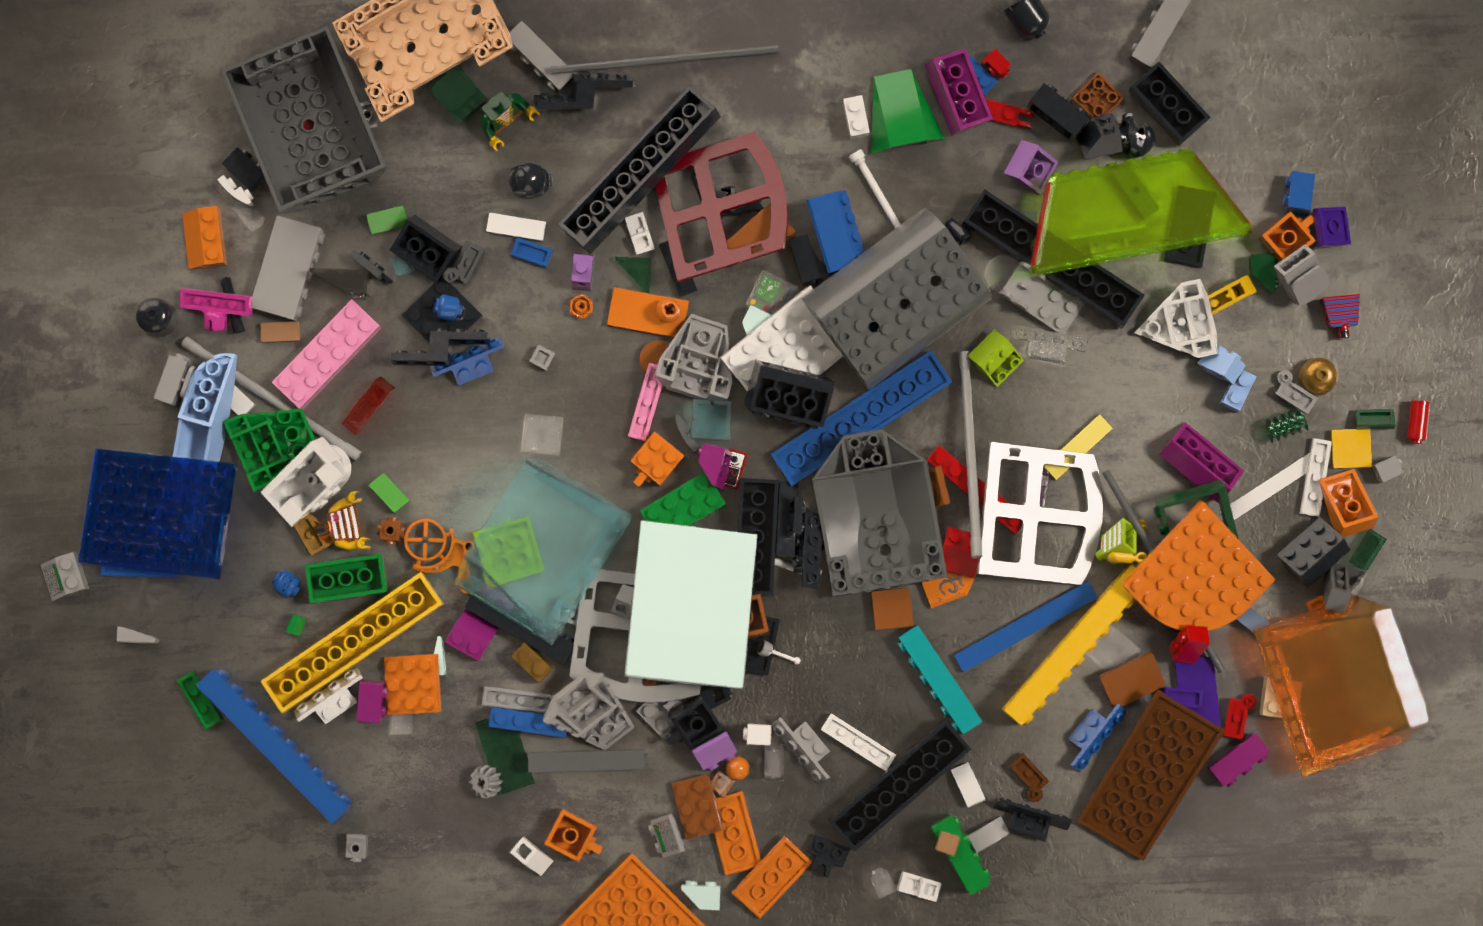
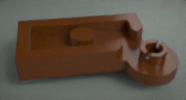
M1022 753L1009 767L1030 788L1027 793L1029 800L1038 802L1043 797L1041 788L1049 780Z

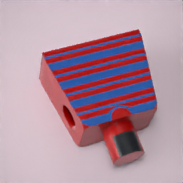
M1360 294L1323 297L1320 299L1328 329L1337 328L1339 339L1350 338L1349 327L1358 325Z

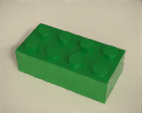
M703 472L643 508L640 512L648 522L690 527L722 508L726 503L717 488L711 484L706 473Z
M384 554L305 565L311 604L389 593Z
M949 814L930 825L937 840L941 831L960 837L955 855L947 853L946 855L970 895L991 884L989 881L992 878L985 867L982 868L979 862L982 860L977 851L971 850L970 845L972 842L966 833H961L960 828H962V825L956 816L952 817Z

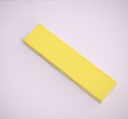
M1098 415L1060 451L1085 454L1113 428L1101 415ZM1064 456V463L1073 464L1074 457ZM1051 464L1043 466L1055 480L1070 468L1068 466Z

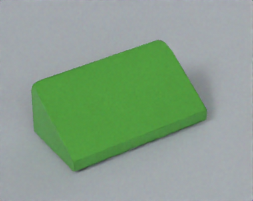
M403 205L366 214L372 235L401 228L407 221Z
M384 473L369 484V487L395 514L410 501Z

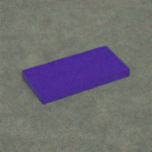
M1209 657L1198 658L1194 664L1174 661L1177 688L1203 689L1202 709H1190L1221 727L1215 666Z

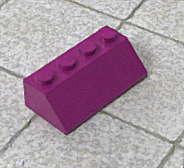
M966 48L934 58L924 65L952 136L993 120Z
M1184 422L1159 453L1165 461L1174 466L1197 487L1221 479L1226 486L1227 493H1229L1244 472L1243 469L1186 422ZM1216 493L1208 495L1211 499L1219 503Z

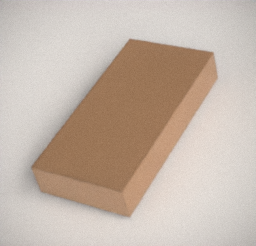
M300 322L261 323L262 343L300 341Z

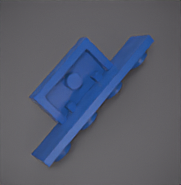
M502 338L490 339V345H475L466 352L452 355L451 366H430L433 376L435 377L452 370L458 385H461L494 371L488 354L504 348Z
M1117 704L1107 718L1091 709L1068 738L1082 749L1071 763V766L1078 772L1088 765L1089 759L1099 751L1102 742L1112 734L1116 724L1123 720L1126 713L1124 708Z

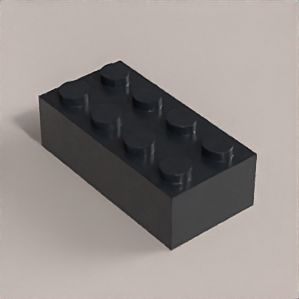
M1160 61L1128 90L1179 147L1211 118Z

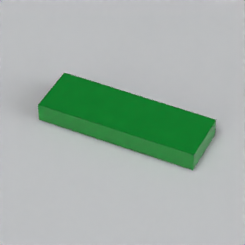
M192 671L178 679L177 683L205 730H208L223 721L213 702L196 686L200 680L196 673Z

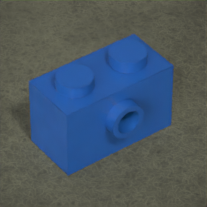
M1292 171L1290 176L1286 177L1284 187L1287 188V195L1284 194L1282 206H1285L1284 213L1292 212L1296 215L1308 216L1311 211L1315 174Z

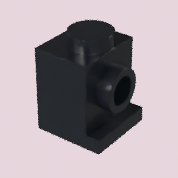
M714 686L702 692L710 709L731 700L730 695L733 694L729 687ZM720 691L722 697L720 699L715 698V692Z

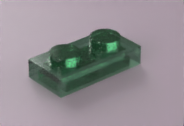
M1369 529L1349 562L1360 569L1368 570L1387 539Z

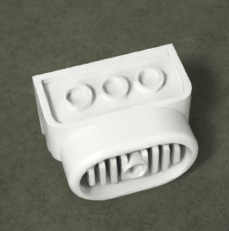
M324 437L318 438L310 442L261 493L292 527L299 519L306 517L310 512L313 513L318 508H323L329 502L328 499L335 496L341 490L351 475L350 459L338 446L330 445Z

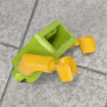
M1124 518L1102 535L1101 549L1095 553L1099 561L1102 562L1106 559L1112 564H1132L1137 562L1139 565L1147 557L1143 552L1133 556L1136 554L1137 532L1133 525ZM1139 520L1140 524L1142 525L1144 531L1147 534L1148 529L1146 522L1144 520Z

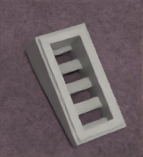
M117 627L118 642L159 643V639L125 627Z

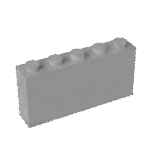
M281 216L276 217L254 289L252 309L295 322L297 318L301 317L303 307H301L302 300L307 298L308 289L306 287L308 281L311 282L314 274L312 267L319 258L317 250L319 245L323 244L325 238L321 228Z

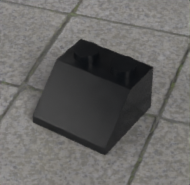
M1104 113L1093 117L1076 137L1085 159L1123 152L1121 133L1112 113Z

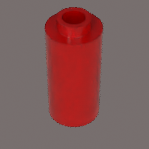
M1411 400L1407 439H1410L1413 444H1422V441L1427 440L1430 402Z

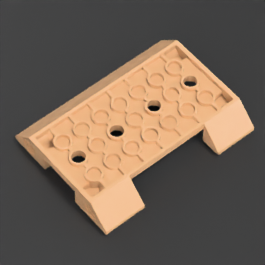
M370 0L332 22L348 56L354 58L367 85L365 91L381 122L414 104L413 90L472 56L475 57L478 65L482 66L513 48L511 35L493 0ZM479 5L481 7L480 13L473 15L472 9ZM443 24L448 25V31L445 34L440 33V27ZM415 43V50L409 53L407 51L408 45ZM382 61L383 68L380 71H376V63Z

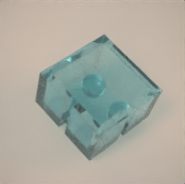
M693 399L692 418L696 419V421H692L691 439L730 441L732 402L714 400V406H710V400Z

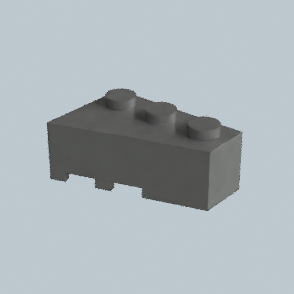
M1336 563L1326 571L1323 579L1325 609L1335 613H1344L1361 590L1367 570Z

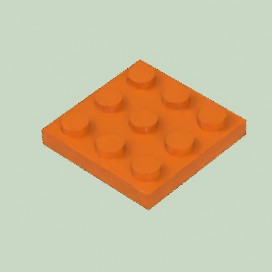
M438 654L384 657L385 687H388L386 699L387 715L441 712Z

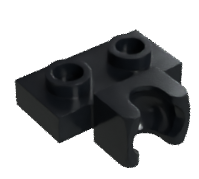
M815 834L807 853L816 856L810 870L815 871L818 865H822L825 868L824 876L829 877L833 865L843 868L850 849Z

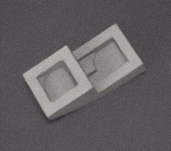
M999 816L967 836L978 853L1010 834V831H1008V827L1002 817Z

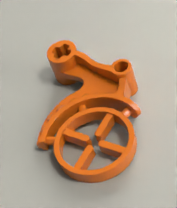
M431 519L417 520L408 527L404 536V544L408 553L417 559L413 569L425 573H438L452 566H458L460 568L459 589L465 594H472L475 588L478 587L470 564V553L476 550L475 543L456 539L453 528H450V532L446 533L438 522ZM424 522V537H428V522L437 525L443 534V538L428 539L429 542L443 543L441 550L430 558H427V543L423 544V558L416 556L408 545V542L423 541L422 538L408 537L411 529ZM447 537H451L450 550L446 557H444L442 553L447 545ZM468 544H472L471 550H467ZM438 557L441 559L435 565L420 566L422 561H431ZM467 580L473 583V587H470L469 591H466L467 588L463 586L467 583Z

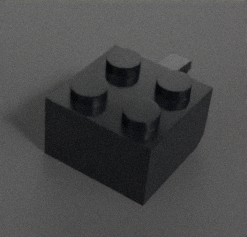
M697 695L667 715L673 726L670 728L672 731L665 735L664 738L669 745L676 741H679V743L684 741L686 746L693 750L724 729L705 699L701 695Z

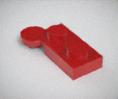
M1245 694L1241 700L1229 698L1223 736L1243 739L1247 710L1254 708L1257 703L1254 695Z

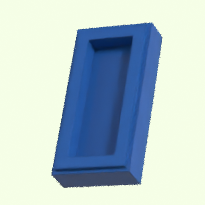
M517 237L511 256L547 268L553 249Z

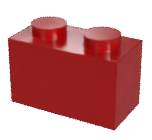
M1186 624L1170 644V653H1172L1173 661L1194 664L1210 644L1208 627Z

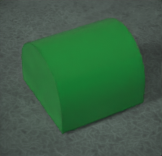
M292 614L286 631L301 637L307 618Z

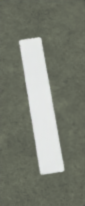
M1310 453L1231 503L1234 520L1306 474Z

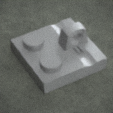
M680 700L657 703L644 702L636 712L664 738L673 726L667 715L679 708L683 703Z

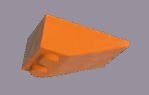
M1355 469L1319 479L1334 530L1342 537H1346L1374 528L1378 515Z

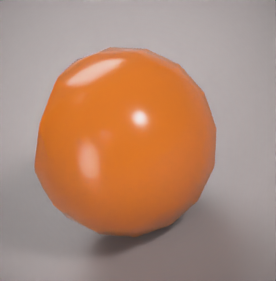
M664 299L658 303L656 314L661 321L671 323L679 317L680 308L676 301Z
M740 756L730 759L725 767L729 778L737 781L745 779L750 770L746 759Z

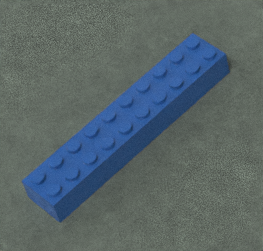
M212 669L196 686L331 824L338 822L353 807L351 804L352 799L346 793L341 794L337 789L339 786L332 779L329 780L324 776L325 772L320 766H314L310 762L312 758L306 752H300L297 749L298 744L292 738H287L283 734L285 731L282 727L270 721L271 716L266 711H261L256 707L258 703L252 697H246L243 694L245 690L238 683L235 684L230 680L231 676L224 669Z

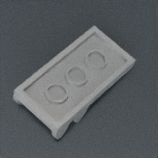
M1025 262L1018 264L999 293L1061 336H1064L1084 305L1049 281L1044 274L1034 271Z

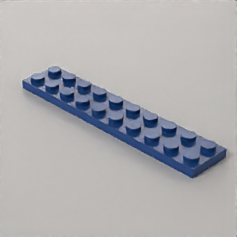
M931 350L827 417L824 428L819 426L817 429L810 428L773 452L771 456L790 485L793 486L820 469L843 436L880 430L951 384L952 381Z

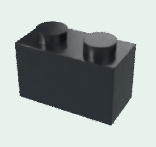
M237 147L222 164L245 187L253 192L265 179L259 162L255 164L250 159L252 155L245 148L241 151Z

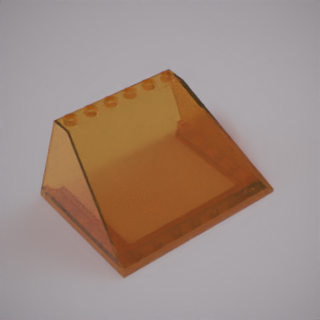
M1356 596L1344 613L1331 612L1323 606L1253 630L1302 778L1402 744L1428 720L1390 607Z

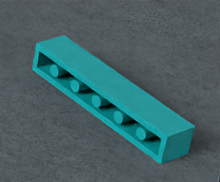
M916 625L898 638L900 641L897 643L903 653L907 651L911 657L908 661L914 669H919L921 672L919 675L924 685L929 684L932 689L929 692L935 701L939 699L943 705L940 709L944 715L952 718L954 722L951 725L957 733L965 734L980 724L982 720L919 626Z

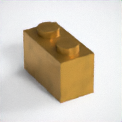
M524 643L511 656L538 683H541L554 670L527 643Z

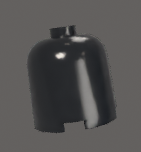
M1020 0L1003 11L1017 33L1024 39H1030L1035 36L1037 40L1046 34L1044 30L1051 23L1050 15L1041 0Z
M156 297L148 298L138 306L136 321L139 327L150 336L165 337L176 328L177 311L168 301Z

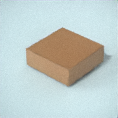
M719 770L711 780L713 790L722 797L726 796L735 782Z
M941 831L935 850L955 855L960 837Z

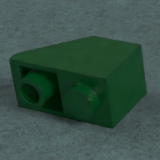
M1251 254L1249 256V276L1268 294L1275 293V289H1278V278H1275L1274 268L1278 264V259H1275V254Z

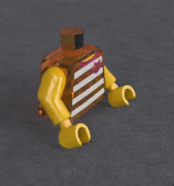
M353 491L349 496L338 500L328 510V514L325 516L326 523L316 525L318 536L329 535L331 543L347 551L361 548L370 549V546L364 545L365 541L370 539L362 537L356 504H353L362 501V498L355 499V494L359 493V491Z

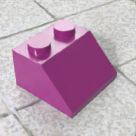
M703 443V447H700L698 451L699 463L711 484L719 490H724L733 453L726 448Z
M465 609L445 643L477 661H481L499 627Z

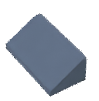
M1251 607L1236 619L1238 623L1263 643L1269 640L1276 629Z

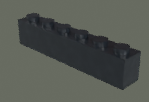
M481 587V589L475 588L464 608L564 665L567 664L573 653L575 639L566 634L564 637L557 634L558 629L549 624L546 628L540 624L542 620L533 615L530 618L524 615L525 611L516 605L514 608L508 606L507 603L509 601L498 596L497 599L490 595L492 592L484 587Z

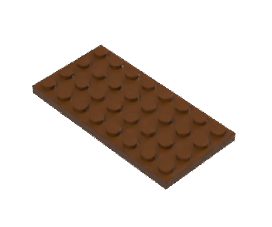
M1157 690L1077 818V821L1144 861L1225 732V729Z

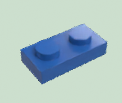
M970 55L971 64L985 96L998 81Z

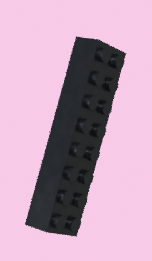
M947 720L942 721L829 820V823L849 846L856 851L972 749Z

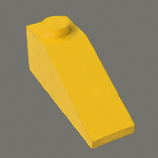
M1248 275L1208 295L1212 315L1257 292Z

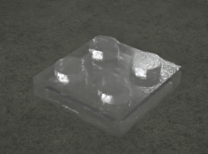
M525 414L521 452L560 456L564 418Z
M1113 625L1109 627L1110 631L1097 641L1096 647L1087 653L1090 658L1106 671L1134 659L1141 651L1138 646Z

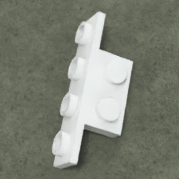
M358 668L349 670L342 678L330 683L322 692H317L306 703H301L294 710L297 720L301 721L315 711L323 722L327 724L356 704L357 700L348 688L363 678Z

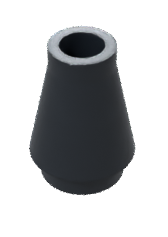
M950 218L944 225L957 244L960 243L963 246L972 237L971 230L953 218Z

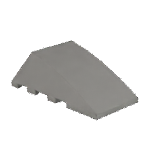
M582 673L553 696L543 718L544 723L548 725L551 723L561 731L566 730L572 736L584 738L586 742L603 750L609 748L635 728L603 673Z

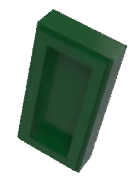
M1394 409L1355 410L1354 412L1356 430L1395 429Z

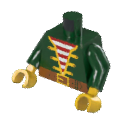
M500 92L496 96L491 97L489 102L481 109L483 115L480 120V127L486 137L490 139L489 145L496 151H498L496 144L499 143L504 147V142L495 137V135L500 133L524 111H526V115L531 121H535L531 116L533 113H537L540 116L534 106H529L530 104L518 93L505 94Z

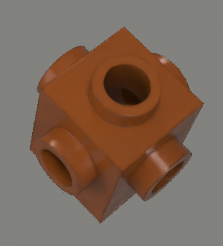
M387 517V520H382V523L378 524L377 535H380V539L384 540V544L395 545L396 542H401V539L404 538L406 527H403L402 522H398L399 518ZM388 527L394 529L392 534L387 533Z

